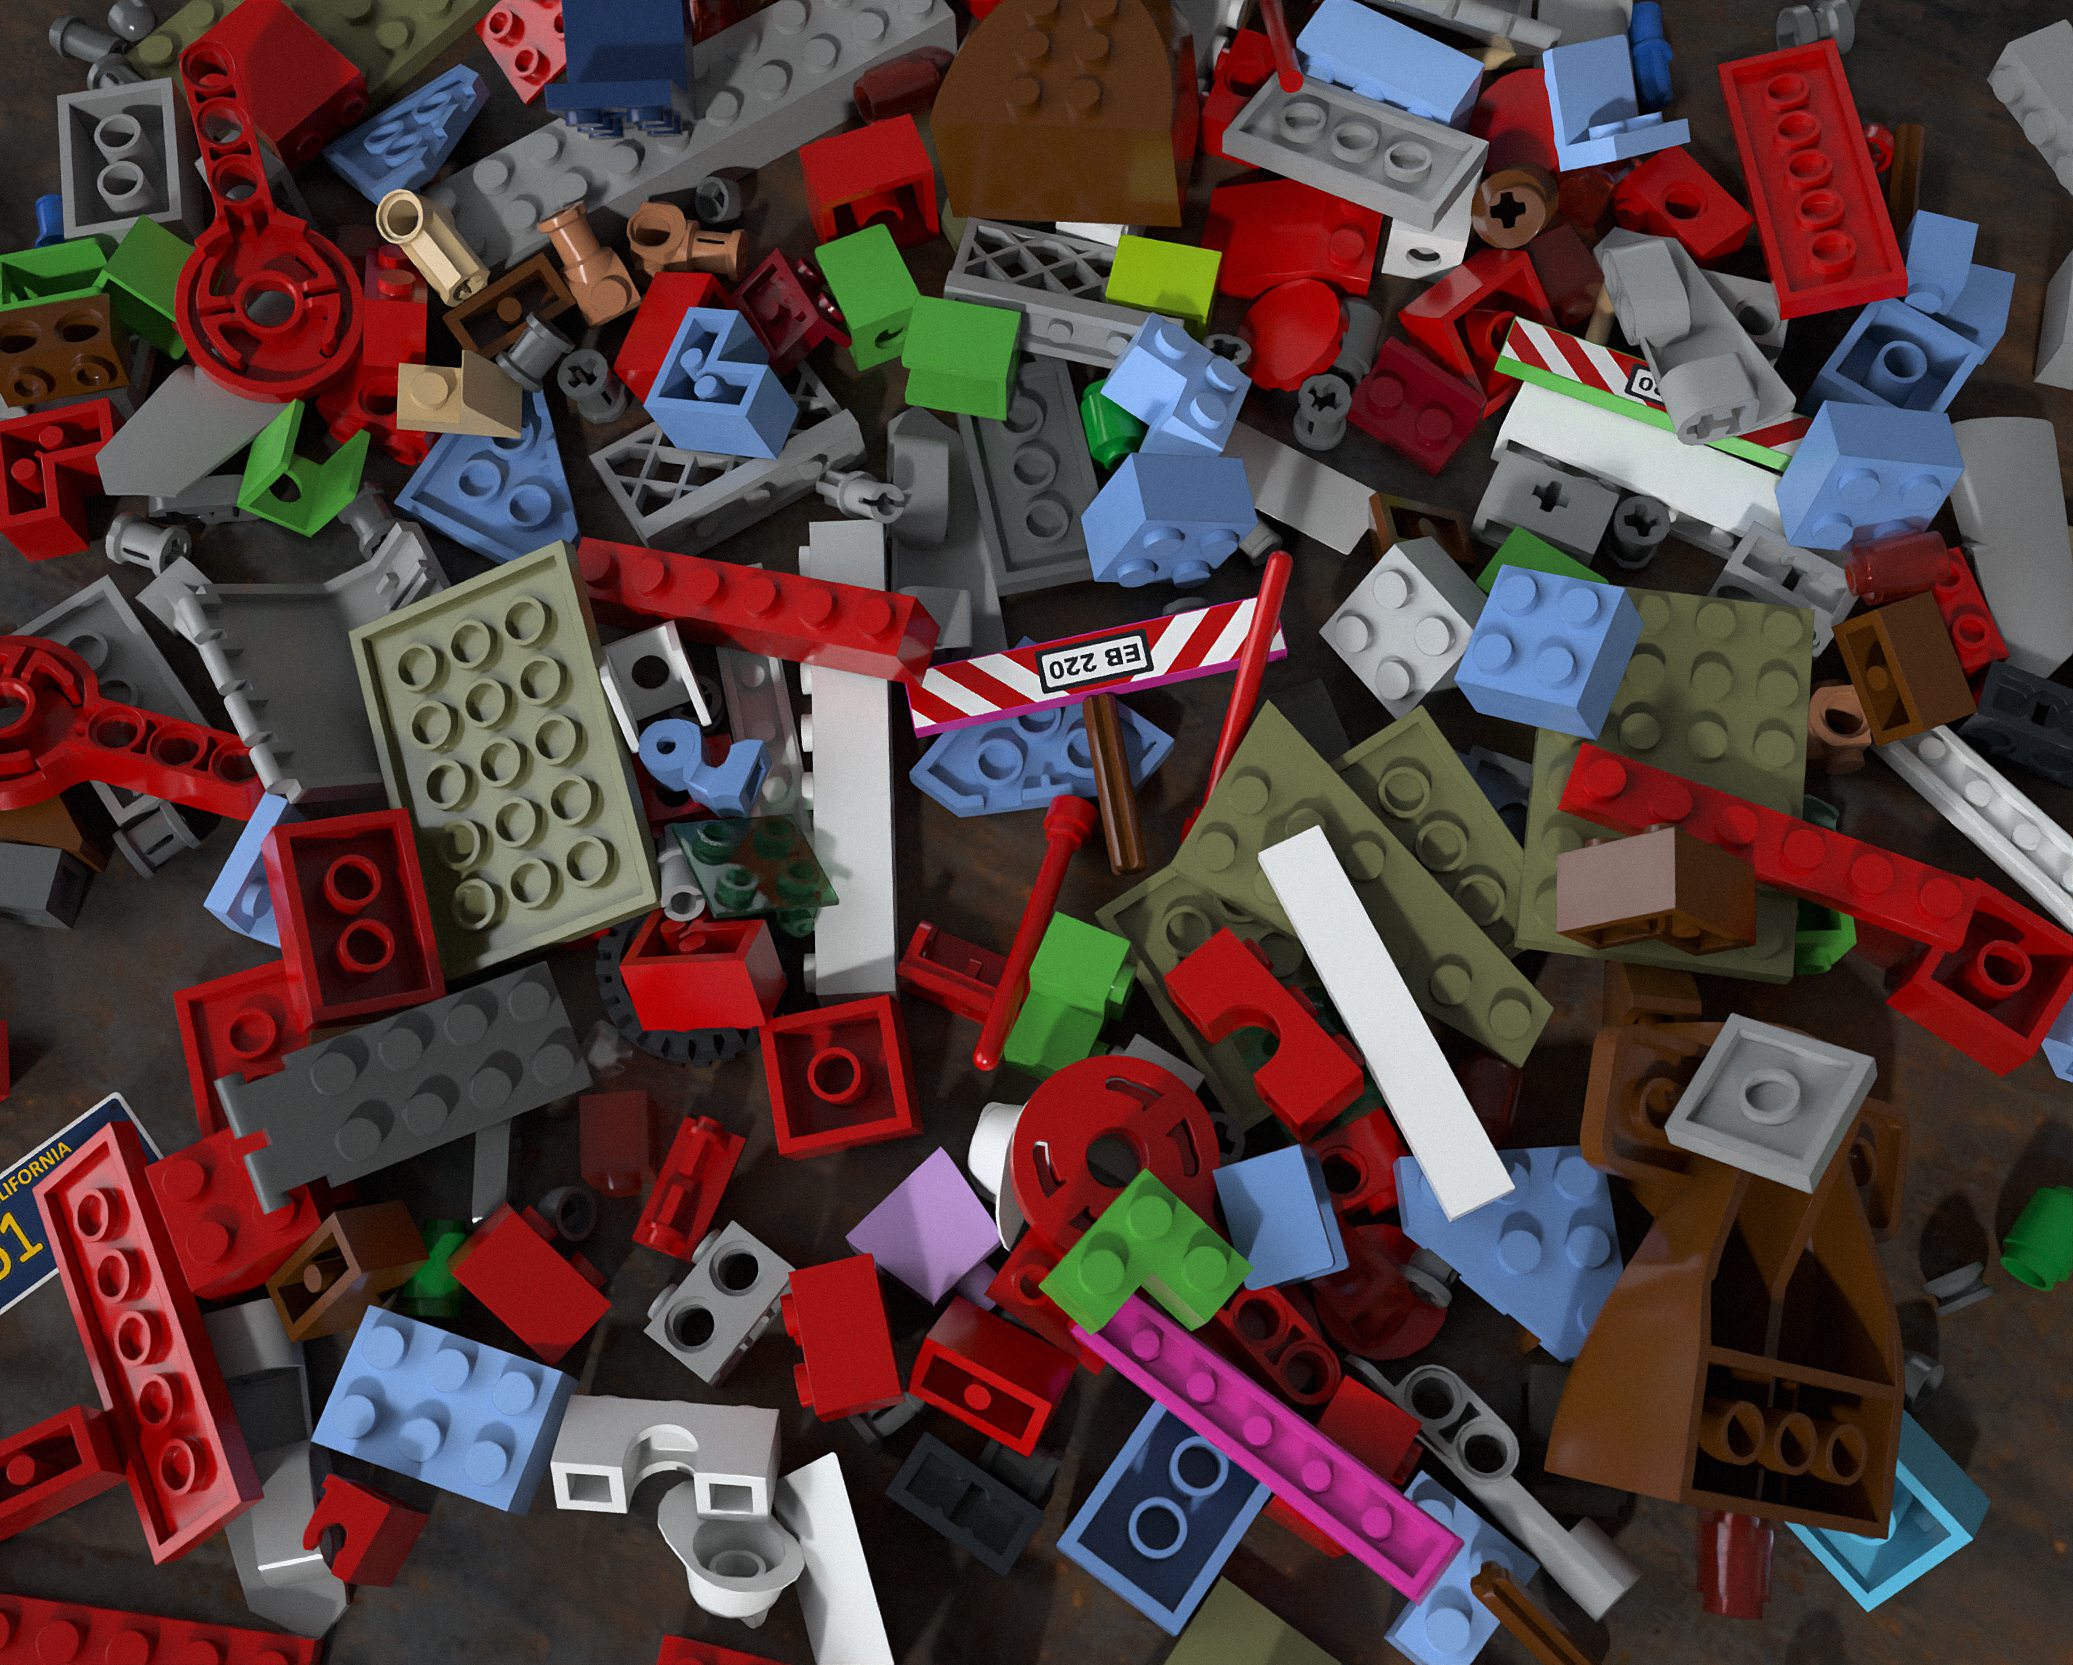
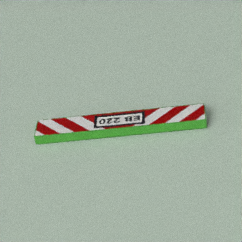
M1515 316L1494 368L1495 371L1675 433L1647 361ZM1790 411L1757 428L1726 439L1707 443L1706 445L1785 472L1814 419Z

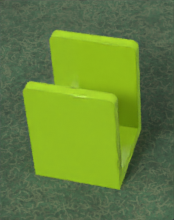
M1123 234L1119 238L1105 293V300L1109 304L1151 311L1150 313L1153 311L1158 315L1162 313L1183 317L1185 320L1183 329L1192 339L1202 344V340L1208 337L1218 295L1222 252Z

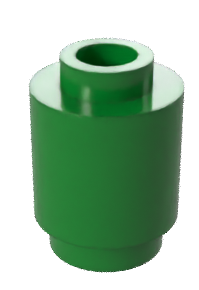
M1106 379L1092 383L1084 390V401L1080 405V414L1092 463L1098 467L1106 468L1110 472H1116L1130 453L1139 452L1146 436V430L1142 420L1100 393Z
M2057 1185L2054 1189L2037 1188L2002 1241L2005 1252L2000 1258L2001 1265L2015 1278L2035 1289L2047 1292L2052 1291L2057 1282H2066L2073 1272V1189L2067 1186Z
M425 1219L424 1230L419 1232L430 1259L403 1285L401 1298L408 1300L406 1316L462 1320L464 1303H471L472 1292L451 1274L446 1261L471 1236L465 1234L466 1222Z

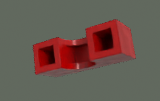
M1225 926L1164 976L1170 1000L1213 1047L1232 1031L1247 1026L1266 1029L1276 1036L1280 1042L1276 1054L1268 1063L1253 1074L1257 1096L1303 1145L1364 1093L1363 1071L1360 1068L1365 1065V1062L1356 1048L1342 1034L1337 1033L1331 1038L1314 1020L1319 1016L1315 1006L1297 986L1292 984L1285 989L1271 975L1270 971L1274 968L1273 964L1254 940L1247 937L1244 941L1240 942Z

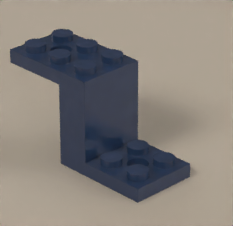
M561 0L568 83L544 84L547 111L565 120L567 127H577L578 133L589 134V139L596 140L624 138V128H638L639 131H647V136L678 137L683 135L682 126L698 125L690 0Z

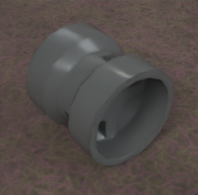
M1822 0L1812 9L1806 5L1787 7L1780 12L1777 19L1776 41L1779 51L1834 38L1839 55H1844L1850 51L1853 45L1855 22L1852 9L1846 0Z

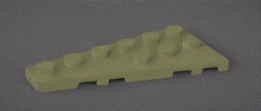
M1267 699L1175 855L1169 870L1303 946L1258 861V853L1319 825L1421 1014L1516 1069L1521 1068L1554 1008Z

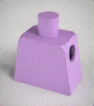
M939 1147L846 1236V1239L851 1249L858 1256L872 1252L882 1274L932 1311L938 1313L957 1294H960L962 1298L993 1314L1000 1306L983 1294L997 1276V1273L988 1264L1001 1253L1004 1246L999 1237L996 1224L949 1155Z

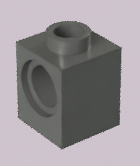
M0 842V922L72 930L88 869L63 849Z

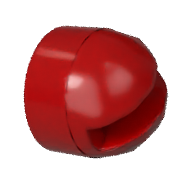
M1870 123L1869 125L1862 126V130L1875 172L1879 174L1886 170L1892 161L1895 151L1894 135L1887 126L1879 123ZM1873 143L1878 145L1881 153L1875 154Z

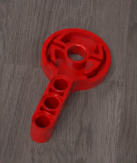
M214 40L196 41L183 51L179 67L216 214L212 225L194 240L196 249L186 261L179 275L174 299L177 326L195 364L210 380L224 390L244 399L261 403L284 404L291 403L294 399L305 400L319 395L339 382L359 357L363 347V289L353 266L340 249L321 234L309 229L308 221L288 215L275 205L271 196L236 58L232 51L220 42ZM209 74H221L226 77L223 82L213 86L199 83L203 77ZM232 129L241 133L236 140L222 143L213 140L214 136L222 130ZM240 185H247L256 189L252 196L243 200H235L227 196L231 189ZM298 260L304 263L316 275L317 278L314 279L311 273L304 266H302L298 262ZM223 273L225 275L220 283L217 297H214L217 283ZM269 291H277L289 295L295 302L293 314L286 322L277 326H264L256 323L248 316L247 309L249 303L257 295ZM346 317L345 328L340 340V347L334 356L330 358L323 357L322 353H325L327 356H330L337 349V340L341 333L343 318ZM207 343H211V345L218 352V354L226 360L230 368L237 372H243L245 367H248V371L245 374H237L228 369L225 363L219 357H217V355L211 350Z
M0 636V710L8 707L25 708V712L19 720L9 726L0 728V811L23 808L43 802L83 781H100L230 818L250 821L266 790L249 756V751L253 747L244 746L239 735L108 700L105 698L93 669L81 656L70 648L35 636ZM55 686L58 689H60L63 693H65V695L71 700L74 706L82 704L83 697V706L73 709L70 703L67 701V699L58 691L54 690L52 687ZM189 761V762H187V763H185V764L178 765V764H180V763H182V762ZM253 777L247 781L238 782L244 778Z
M1103 1055L1083 1059L1064 1067L1049 1077L1035 1091L1018 1118L1013 1131L1009 1150V1175L1014 1197L1021 1213L1031 1228L1045 1243L1065 1256L1094 1224L1084 1217V1210L1088 1208L1087 1215L1097 1221L1127 1187L1109 1188L1100 1184L1091 1175L1087 1164V1155L1091 1145L1103 1139H1116L1125 1143L1136 1157L1137 1173L1135 1178L1146 1168L1234 1249L1232 1239L1220 1227L1213 1211V1201L1217 1186L1212 1170L1220 1168V1151L1217 1135L1205 1107L1182 1080L1168 1070L1147 1060L1123 1055ZM1110 1078H1122L1130 1083L1137 1084L1147 1089H1150L1151 1091L1157 1093L1161 1097L1158 1099L1157 1097L1148 1093L1147 1091L1127 1085L1126 1082L1121 1080H1111L1107 1084L1106 1080ZM1182 1120L1185 1123L1187 1130L1190 1134L1194 1154L1197 1158L1198 1168L1197 1173L1194 1177L1191 1176L1195 1172V1159L1191 1155L1187 1135L1184 1131L1183 1126L1180 1123ZM1036 1142L1048 1143V1156L1053 1174L1057 1182L1061 1183L1064 1181V1185L1057 1186L1054 1183L1046 1161L1045 1146L1037 1145L1033 1150ZM1243 1281L1213 1317L1204 1324L1258 1385L1291 1410H1302L1321 1404L1335 1394V1390L1341 1380V1367L1337 1356L1274 1285L1258 1290H1248ZM1243 1304L1255 1305L1264 1312L1268 1322V1330L1263 1340L1252 1339L1242 1331L1238 1315ZM1293 1356L1305 1359L1314 1369L1316 1380L1314 1388L1309 1395L1295 1390L1288 1380L1287 1367Z

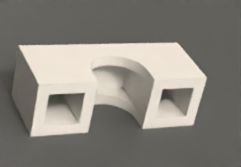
M570 1394L550 1462L557 1508L628 1513L632 1494L636 1486L644 1478L663 1470H678L694 1477L698 1519L768 1524L782 1457L779 1409L757 1408L750 1405L697 1404L681 1400L627 1399L612 1395L585 1396Z

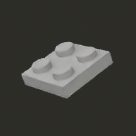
M1731 1013L1665 1125L1669 1143L1813 1194L1878 1076L1875 1058Z

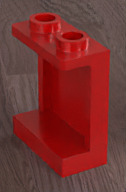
M245 0L196 40H214L224 44L232 51L237 61L255 133L271 146L277 159L286 165L289 172L301 162H307L316 157L327 140L344 126H351L356 123L370 104V97L361 71L281 0ZM209 74L203 77L199 83L213 86L223 82L226 77L221 74Z

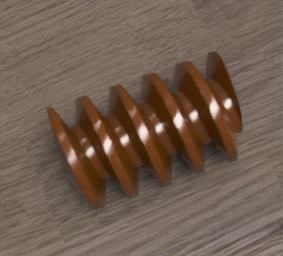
M1516 162L1495 172L1478 187L1472 199L1470 215L1474 229L1483 241L1496 248L1512 249L1525 245L1551 222L1558 209L1560 193L1555 178L1546 168L1534 162ZM1512 194L1515 202L1525 203L1526 209L1519 215L1515 206L1506 205V198Z

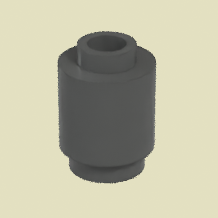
M1346 297L1341 301L1345 305L1349 318L1348 334L1343 331L1339 342L1342 350L1335 363L1322 375L1332 374L1340 377L1349 385L1350 390H1354L1358 384H1361V380L1370 373L1383 319L1368 301L1357 297Z

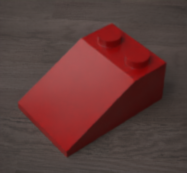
M1291 178L1215 188L1212 192L1200 248L1222 252L1218 295L1257 302L1265 293L1285 282L1307 278L1323 282L1340 300L1346 297H1357L1366 300L1383 213Z

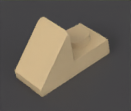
M462 350V368L399 363L397 429L521 439L522 385L510 377L500 366L470 350Z

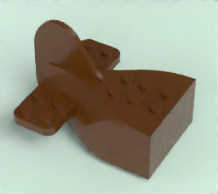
M1001 0L964 38L938 91L929 120L953 217L968 218L970 216L980 219L1182 227L1200 112L1194 41L1190 24L1175 0Z
M1667 1022L1649 1026L1641 1024H1609L1605 1026L1596 1036L1593 1046L1580 1133V1148L1583 1158L1590 1167L1597 1171L1615 1175L1651 1213L1654 1220L1639 1249L1601 1306L1580 1345L1565 1382L1552 1425L1544 1471L1676 1503L1888 1540L1905 1397V1367L1897 1311L1876 1243H1886L1891 1240L1898 1231L1910 1142V1126L1907 1116L1896 1105L1866 1096L1813 1194L1669 1143L1665 1125L1726 1022ZM1762 1022L1771 1026H1775L1787 1031H1791L1806 1037H1810L1828 1043L1824 1039L1814 1034L1794 1027L1777 1023Z

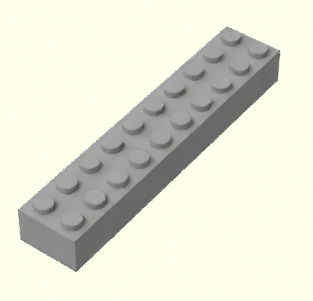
M780 0L693 47L698 125L682 126V136L649 137L647 136V131H639L638 128H624V138L589 139V134L578 133L577 127H567L565 120L559 118L420 192L419 195L441 203L451 211L455 219L456 230L491 272L487 279L488 286L543 252L559 275V270L564 266L563 261L548 234L540 233L536 226L545 217L566 206L584 201L588 208L585 217L601 247L611 246L613 249L629 240L627 224L631 216L640 210L642 202L666 201L676 205L682 211L695 204L697 187L705 178L722 177L735 182L952 63L958 52L955 14L944 0ZM419 216L415 220L414 228H416L418 224Z

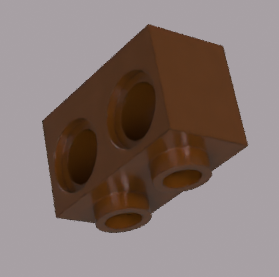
M110 293L0 312V393L8 408L131 386L130 339Z

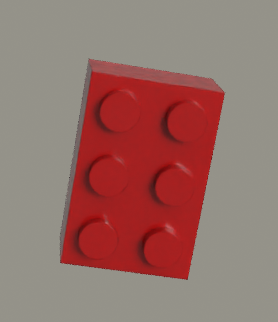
M407 807L277 825L271 828L261 843V850L299 1036L309 1034V1030L380 1021L447 997Z

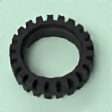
M707 870L702 886L725 885L738 921L766 920L787 982V986L770 1019L778 1017L780 1012L785 1014L790 1002L789 990L793 989L795 975L790 941L782 922L767 899H762L759 892L748 883H745L743 886L739 884L736 877L723 872L720 878L713 876L710 870ZM652 911L608 927L610 931L608 936L601 935L597 948L601 959L596 961V976L600 983L598 989L602 1001L619 1030L645 1054L656 1060L662 1058L669 1065L684 1068L685 1063H692L696 1068L711 1067L710 1061L720 1060L723 1064L737 1059L735 1053L744 1048L749 1053L760 1045L758 1026L749 1029H737L735 1027L700 1028L685 1032L674 1030L643 1031L619 965Z

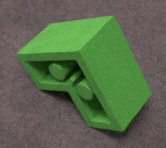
M1056 911L1029 970L1030 992L1004 1047L1005 1065L1045 1082L1057 1071L1072 1063L1095 1056L1108 1055L1110 1045L1102 1042V1038L1111 1019L1120 1023L1123 1021L1136 986L1132 984L1138 968L1129 964L1131 941Z
M1144 1168L1038 1287L1089 1335L1103 1328L1140 1285L1191 1332L1206 1324L1254 1267L1151 1172Z

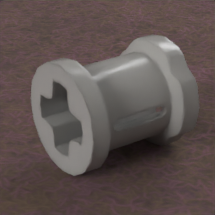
M125 511L114 519L106 537L105 548L107 557L113 559L115 563L125 566L133 562L151 568L156 577H158L180 556L189 561L192 543L187 530L175 526L165 530L147 524L136 513Z

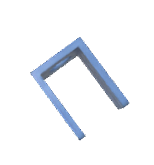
M1297 1144L1212 1170L1234 1249L1254 1267L1243 1280L1248 1290H1258L1272 1285L1276 1289L1342 1271L1349 1267L1350 1260L1316 1149Z

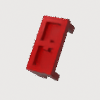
M922 920L911 939L902 961L899 962L895 974L901 992L984 1025L1008 958L942 932L938 927H935V924ZM1030 976L1026 988L1024 990L1020 1005L1018 1007L1014 1022L1012 1024L1009 1036L1012 1032L1015 1023L1017 1022V1019L1021 1013V1009L1030 992Z
M329 1473L321 1486L327 1489L305 1528L303 1548L307 1551H314L322 1542L325 1530L329 1526L339 1523L346 1529L347 1533L344 1538L343 1548L337 1552L330 1574L351 1584L390 1588L430 1515L371 1483Z

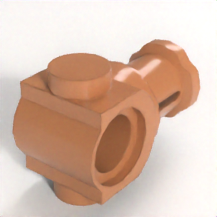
M579 201L550 214L539 221L536 226L540 233H547L564 264L558 272L560 278L577 302L580 320L589 331H592L641 305V297L625 266L611 246L601 247L585 217L588 208L584 201Z
M666 201L642 202L640 210L631 216L627 224V236L630 242L629 251L634 264L632 278L637 284L649 288L655 272L697 273V271L727 274L730 281L740 282L744 278L748 259V236L746 230L735 229L732 234L701 230L698 221L685 219L679 207Z
M1842 679L1824 680L1810 686L1806 765L1814 770L1825 769L1826 773L1830 775L1848 774L1865 766L1863 752L1872 743L1871 730L1854 685H1847L1846 681ZM1826 720L1838 723L1844 728L1846 734H1839L1833 731L1828 726Z

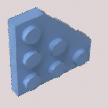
M459 64L326 146L320 152L333 172L377 206L384 196L394 190L403 189L419 195L421 191L419 187L434 178L490 96V92L480 74Z
M522 386L521 439L443 433L394 501L395 506L403 516L500 565L560 539L575 545L577 552L582 540L555 428L543 389L540 393H535Z
M1024 636L1014 649L1035 645L1036 643ZM1116 699L1135 796L1172 752L1175 739ZM1082 703L943 732L909 772L912 784L959 818L1049 807L1051 800L1059 795H1073L1086 801L1099 800Z
M1580 1145L1498 1150L1496 1153L1515 1186L1514 1191L1449 1222L1415 1156L1398 1157L1393 1163L1402 1232L1424 1250L1430 1248L1461 1274L1460 1280L1503 1315L1509 1313L1540 1339L1538 1344L1560 1362H1574L1580 1345L1597 1313L1624 1272L1606 1173L1597 1171L1588 1165L1583 1158Z

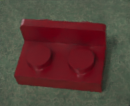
M776 247L730 297L741 309V314L770 354L768 359L770 367L786 377L826 336L846 350L852 345L851 333L844 323L846 319L837 300L822 288L827 282L823 274L806 258L801 257L796 262Z
M1390 336L1381 346L1376 365L1364 377L1361 384H1358L1350 394L1352 405L1345 418L1437 479L1478 430L1487 400L1466 379L1450 375L1432 363L1426 354L1417 347L1405 345Z

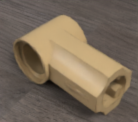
M403 189L391 191L383 197L376 213L377 227L381 235L387 241L397 244L402 248L446 305L457 307L488 287L487 279L491 272L456 230L455 219L447 207ZM419 216L418 224L414 229L415 220Z

